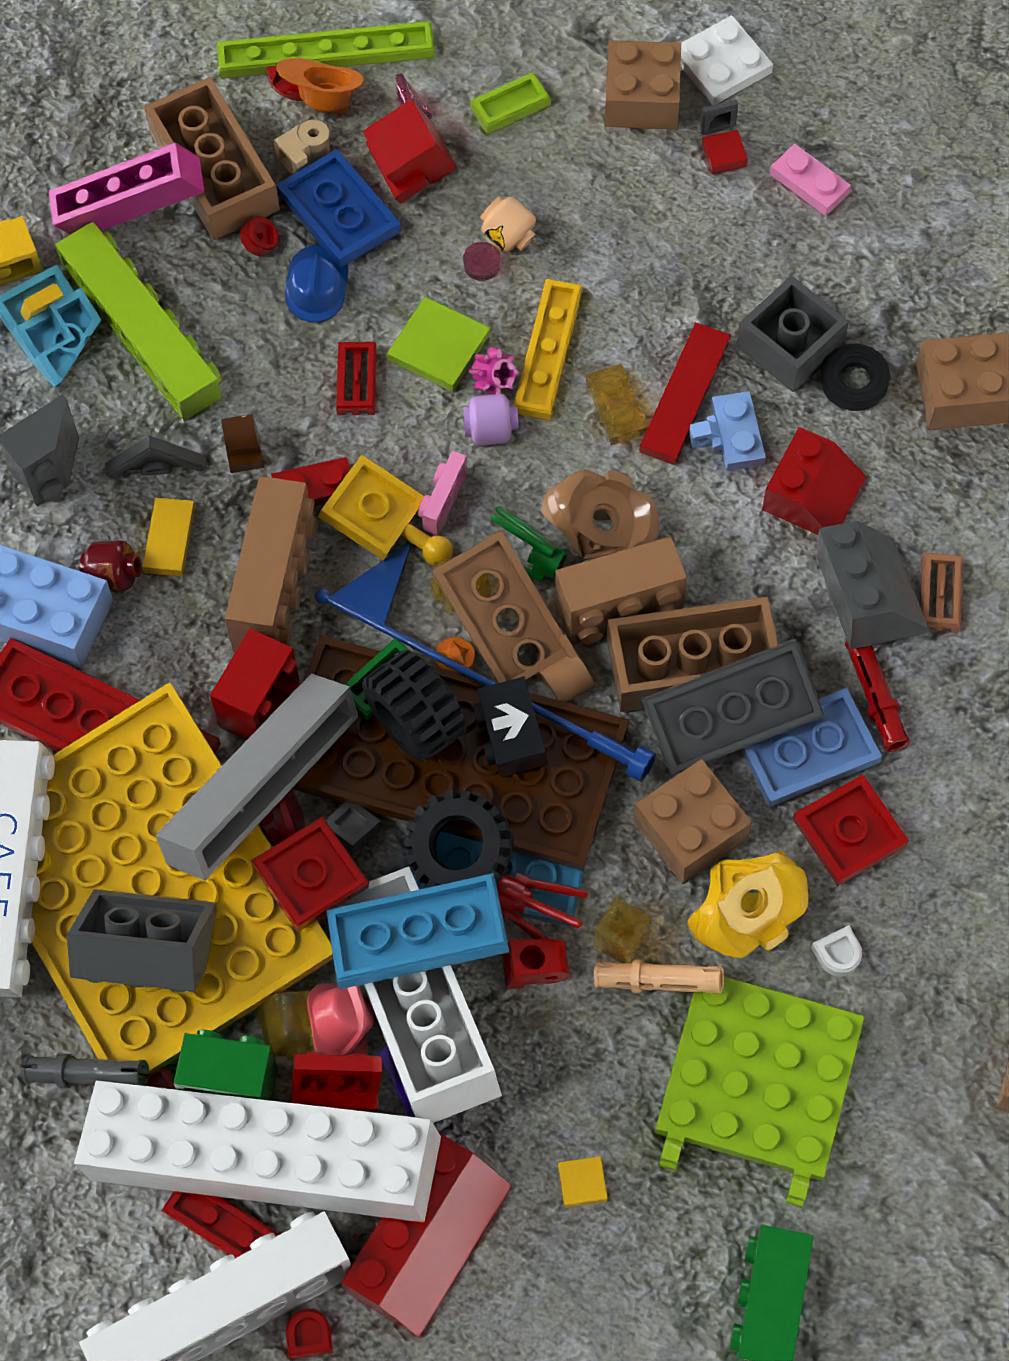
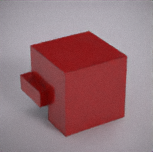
M410 99L363 131L367 139L365 142L394 198L400 204L430 185V181L434 184L458 168L435 124L413 99Z

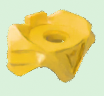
M782 850L758 858L720 861L710 870L708 895L703 905L688 919L689 929L698 942L729 957L744 958L759 945L765 950L770 951L788 938L789 933L786 926L803 915L808 907L806 874ZM752 889H756L758 891V893L746 892Z

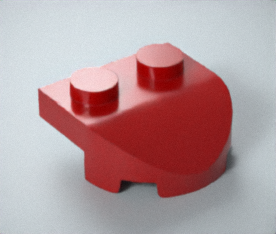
M322 1052L294 1054L291 1076V1103L377 1113L378 1092L382 1075V1057L369 1056L364 1053H353L350 1055H326Z

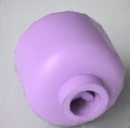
M503 394L474 396L470 399L469 406H463L465 437H471L475 445L506 444L511 439V430L519 429L517 406L510 407L508 398Z

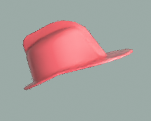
M317 984L309 992L307 999L315 1052H322L326 1055H350L353 1053L368 1055L366 1036L372 1029L375 1020V1013L369 998L360 990L359 986L340 990L339 986L335 984Z

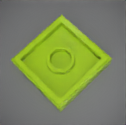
M424 296L387 352V361L454 392L474 361L475 354L479 353L489 338L490 327Z

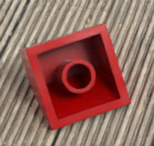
M798 427L766 487L762 510L818 535L819 528L843 524L866 476L835 442Z

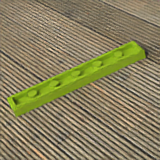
M431 21L217 42L220 79L267 74L266 67L276 66L281 60L287 58H302L336 67L435 58Z

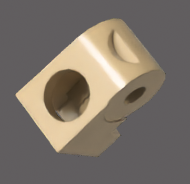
M308 120L274 139L276 160L291 176L330 153L329 128L322 121Z

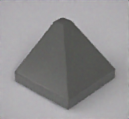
M737 99L702 108L700 133L707 134L735 127L738 112Z

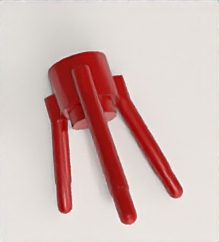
M517 873L515 878L507 874H503L497 885L502 917L511 920L534 939L549 938L518 915L516 911L523 914L526 908L529 907L573 927L580 928L582 926L581 920L531 898L533 891L527 887L580 898H587L589 896L588 891L531 879L520 873Z

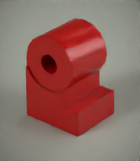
M509 940V952L502 954L506 989L523 988L525 984L557 983L570 977L566 945L562 940Z

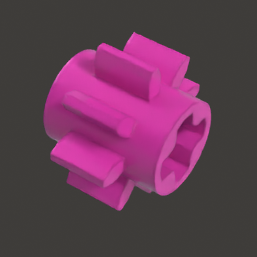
M489 347L488 356L475 354L476 361L472 369L469 370V373L473 375L476 381L474 385L476 390H486L488 395L500 394L501 388L513 390L512 384L516 375L519 374V371L516 370L512 363L514 359L513 354H502L501 349Z

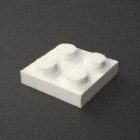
M732 15L683 41L681 44V68L712 105L718 104L768 76L773 70V63Z

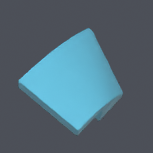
M57 264L0 295L1 320L37 369L54 388L61 384L101 321L100 316L82 288L73 291ZM53 283L57 284L64 294L63 298L50 304L47 310L25 321L20 313L24 299Z

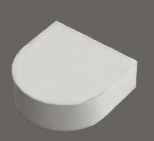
M849 925L812 943L811 946L822 968L827 973L837 977L852 974L858 968L862 958L861 945Z

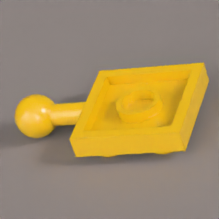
M362 454L318 515L320 519L383 561L400 536L420 548L425 561L432 566L439 567L451 560L453 556V546L446 537L440 535L430 537L410 523L419 511L424 496Z

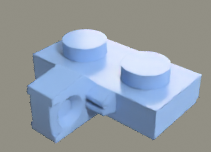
M750 391L712 397L711 407L713 415L708 416L707 421L690 424L689 438L692 449L713 446L714 451L722 450L726 471L763 466L766 457Z

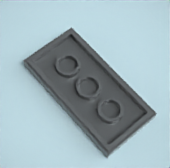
M796 639L786 641L641 698L671 776L683 772L701 759L705 763L825 716Z

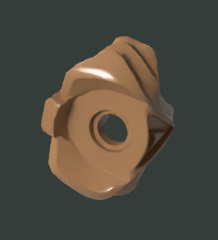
M589 470L577 471L561 483L548 489L545 493L541 507L542 514L565 534L570 542L572 551L580 555L582 559H595L653 542L659 535V517L655 501L652 497L631 488L633 483L631 477L615 470L608 471L604 476ZM593 519L598 521L612 520V527L607 531L601 530L594 524Z

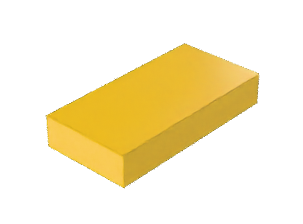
M155 497L142 567L144 573L183 577L195 512L194 501Z

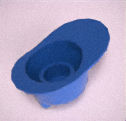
M311 245L301 249L292 258L286 282V304L291 313L300 320L311 323L324 322L334 317L342 308L345 299L349 273L348 264L339 268L321 245Z

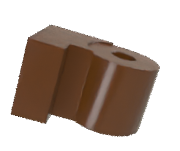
M253 414L221 419L230 473L265 468L259 433Z

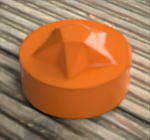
M450 637L440 642L437 646L436 652L473 670L475 651L467 640L460 637ZM435 660L436 667L457 672Z

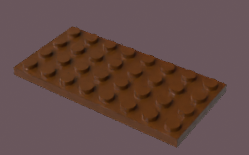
M320 635L304 681L312 673L345 684L380 651ZM431 666L449 687L462 710L466 724V732L430 760L423 763L405 753L387 734L375 715L367 722L357 710L359 717L292 787L293 790L343 804L345 802L361 806L368 811L407 822L409 820L413 822L417 815L414 813L419 806L424 807L428 804L427 799L434 795L439 797L444 795V792L452 790L454 792H462V790L472 792L477 796L480 795L487 799L505 816L509 823L510 832L513 833L514 843H512V851L584 872L618 761L587 745L588 740L535 713L548 765L501 777L497 764L492 766L488 764L483 742L490 740L487 727H478L473 708L474 704L480 703L477 689L485 686L463 674ZM363 685L354 692L356 696L364 690ZM529 692L531 702L590 733L595 730L623 745L629 727L628 719ZM454 821L442 830L445 833L483 843L481 831L469 821Z

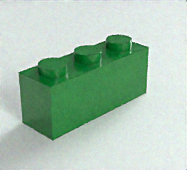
M763 1224L760 1225L757 1237L749 1235L744 1262L752 1263L749 1280L741 1279L737 1306L745 1307L742 1325L733 1324L729 1350L737 1352L735 1361H793L814 1235Z

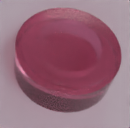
M477 242L470 245L463 255V266L466 274L478 281H485L495 277L501 267L499 250L488 242Z

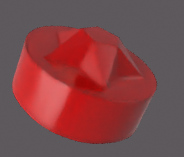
M254 217L241 228V242L246 250L255 256L268 255L279 243V234L276 227L266 218Z

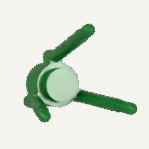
M498 506L496 512L499 515L493 514L491 516L492 521L533 547L527 562L533 564V568L524 567L529 577L540 583L543 582L545 576L555 579L556 570L562 568L568 551L550 542L515 515Z

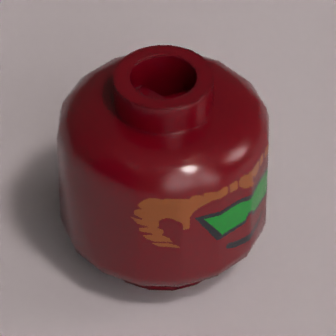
M98 541L91 543L86 552L82 553L79 570L80 572L107 580L110 592L129 590L132 587L135 578L141 574L142 563L139 554L134 553L131 545L126 541Z

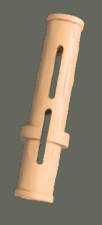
M634 959L632 963L596 961V966L594 967V986L598 989H631L632 993L642 994L644 990L722 994V989L724 988V969L722 966L647 964L644 960Z

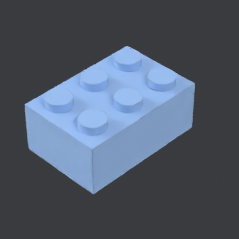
M0 545V641L7 643L12 638L58 661L82 669L114 601L107 580Z

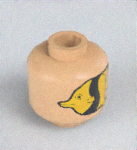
M501 196L497 197L480 217L483 221L482 233L502 252H510L516 247L522 251L536 236L532 231L535 226L536 217L515 197H507L505 199Z

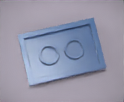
M847 687L818 698L825 715L824 717L741 749L769 807L881 762L882 755Z

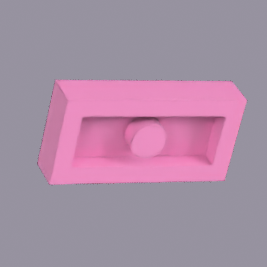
M793 144L770 167L769 175L824 216H827L850 194L851 185L796 144Z
M452 451L447 462H441L436 470L433 481L436 486L431 496L427 494L424 496L418 512V516L422 517L423 532L427 535H439L467 476L466 455Z

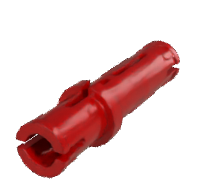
M846 641L845 647L848 649L869 704L868 716L877 725L885 751L893 752L906 747L910 740L906 735L898 714L900 705L897 699H893L872 645L850 649Z

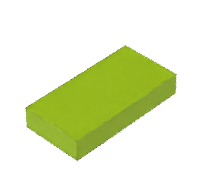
M534 72L470 100V109L487 135L551 106V97Z

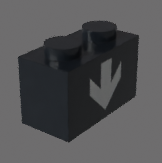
M525 676L477 689L480 703L474 704L473 708L478 727H487L490 740L483 742L489 766L497 764L500 776L504 777L548 765Z

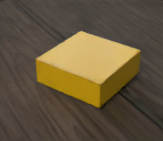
M53 283L24 299L20 313L25 321L47 310L50 304L63 298L64 294L59 286Z
M601 1156L558 1162L564 1209L607 1202Z

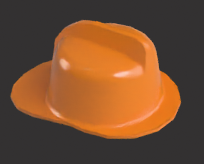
M287 58L281 60L276 65V71L283 79L298 85L300 98L313 110L322 113H348L353 90L360 88L364 83L363 76L355 70L330 66L312 60Z

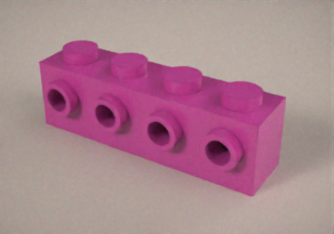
M175 142L52 189L48 192L53 225L71 235L93 221L101 231L203 193L204 185L200 159Z

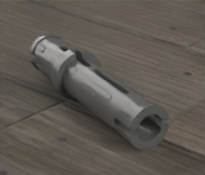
M60 1054L57 1058L26 1056L22 1064L32 1065V1068H21V1077L24 1083H53L60 1088H71L74 1084L95 1085L96 1080L146 1086L148 1080L139 1078V1075L149 1076V1066L146 1060L77 1059L72 1054Z

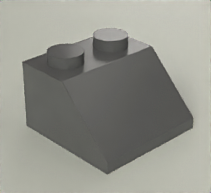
M62 394L1 433L0 447L11 475L36 507L44 501L55 499L62 493L64 488L69 486L79 443V435L67 399Z

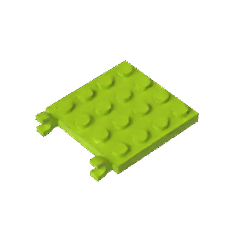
M724 977L722 994L693 992L655 1128L656 1134L666 1136L659 1167L676 1171L683 1142L793 1173L785 1203L802 1208L806 1200L810 1178L823 1182L865 1016Z

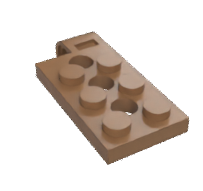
M502 530L497 531L431 571L497 683L525 676L526 680L538 673L546 687L552 689L556 696L555 700L566 703L595 686L587 668L577 655L567 636L562 633ZM485 573L493 575L498 582L496 593L490 597H483L476 590L478 577ZM505 608L513 609L518 615L516 628L509 632L502 631L496 623L498 613ZM532 643L538 649V660L531 666H524L518 661L517 651L522 644Z

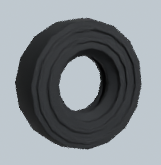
M859 343L846 344L835 349L826 358L820 376L822 390L829 401L839 408L850 411L866 410L877 405L886 395L890 382L889 366L883 355L874 348ZM850 366L862 367L869 374L870 382L862 388L854 389L848 387L841 379V372Z

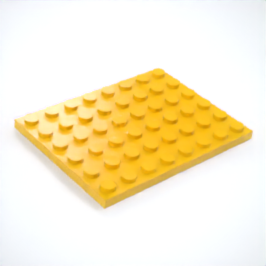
M170 682L53 755L55 771L52 780H48L46 792L50 801V812L48 819L43 820L41 833L45 840V853L42 861H38L36 874L40 881V894L37 902H33L31 918L35 922V936L32 944L98 1059L146 1060L150 1075L179 1058L184 1033L197 1035L198 1030L220 1032L333 959L331 941L318 920L297 932L252 867V859L272 848L259 824L206 880L166 864L156 834L222 767V764ZM94 889L216 902L217 910L207 968L195 992H173L163 988L131 987L128 984L111 982L93 983L84 979L70 978L67 933ZM139 1075V1078L147 1077L144 1075Z

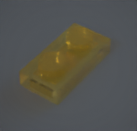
M619 364L586 374V385L610 444L615 445L644 436L648 426L623 365Z

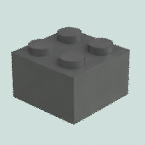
M791 275L740 322L737 347L789 390L794 392L824 364L826 358L835 349L844 345L849 321Z

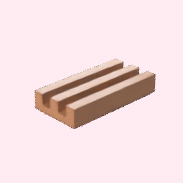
M923 552L921 558L919 605L928 627L934 628V631L942 632L943 629H950V633H958L960 630L963 556ZM931 563H937L935 617H929ZM946 564L953 565L951 618H944Z

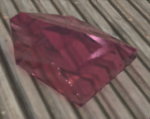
M402 74L396 75V94L400 106L413 99L431 119L430 109Z

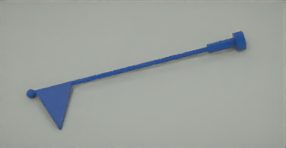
M411 543L402 546L385 558L384 561L382 560L332 596H330L329 591L325 588H320L315 592L314 597L319 604L328 603L392 638L396 637L400 642L485 687L497 684L385 625L411 549ZM532 702L535 713L588 740L587 745L627 765L626 775L639 782H643L649 774L657 754L642 745L634 751L595 730L590 733Z

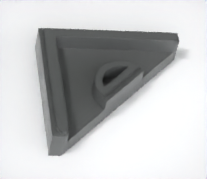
M148 435L105 463V475L114 478L127 470H141V475L166 474L172 472V467L182 466L202 472L207 468L206 456Z

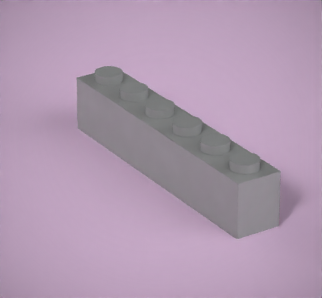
M311 673L156 834L166 864L206 880L359 717L350 687Z

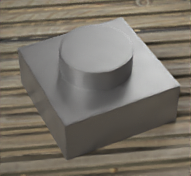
M347 802L325 819L346 851L351 855L380 831V820L363 807Z

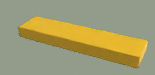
M552 279L545 280L513 405L517 406L518 415L551 421L583 292V285Z

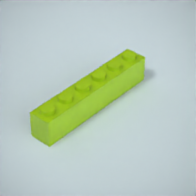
M92 221L55 244L63 268L77 286L82 288L91 304L183 421H186L222 398L219 386L222 377L216 366L211 361L207 363L203 361L200 357L201 351L191 335L188 334L184 337L180 332L179 322L169 308L165 310L161 308L158 304L159 298L153 287L148 282L142 284L137 277L139 274L135 265L129 257L126 256L122 259L118 254V246L108 231L102 233Z

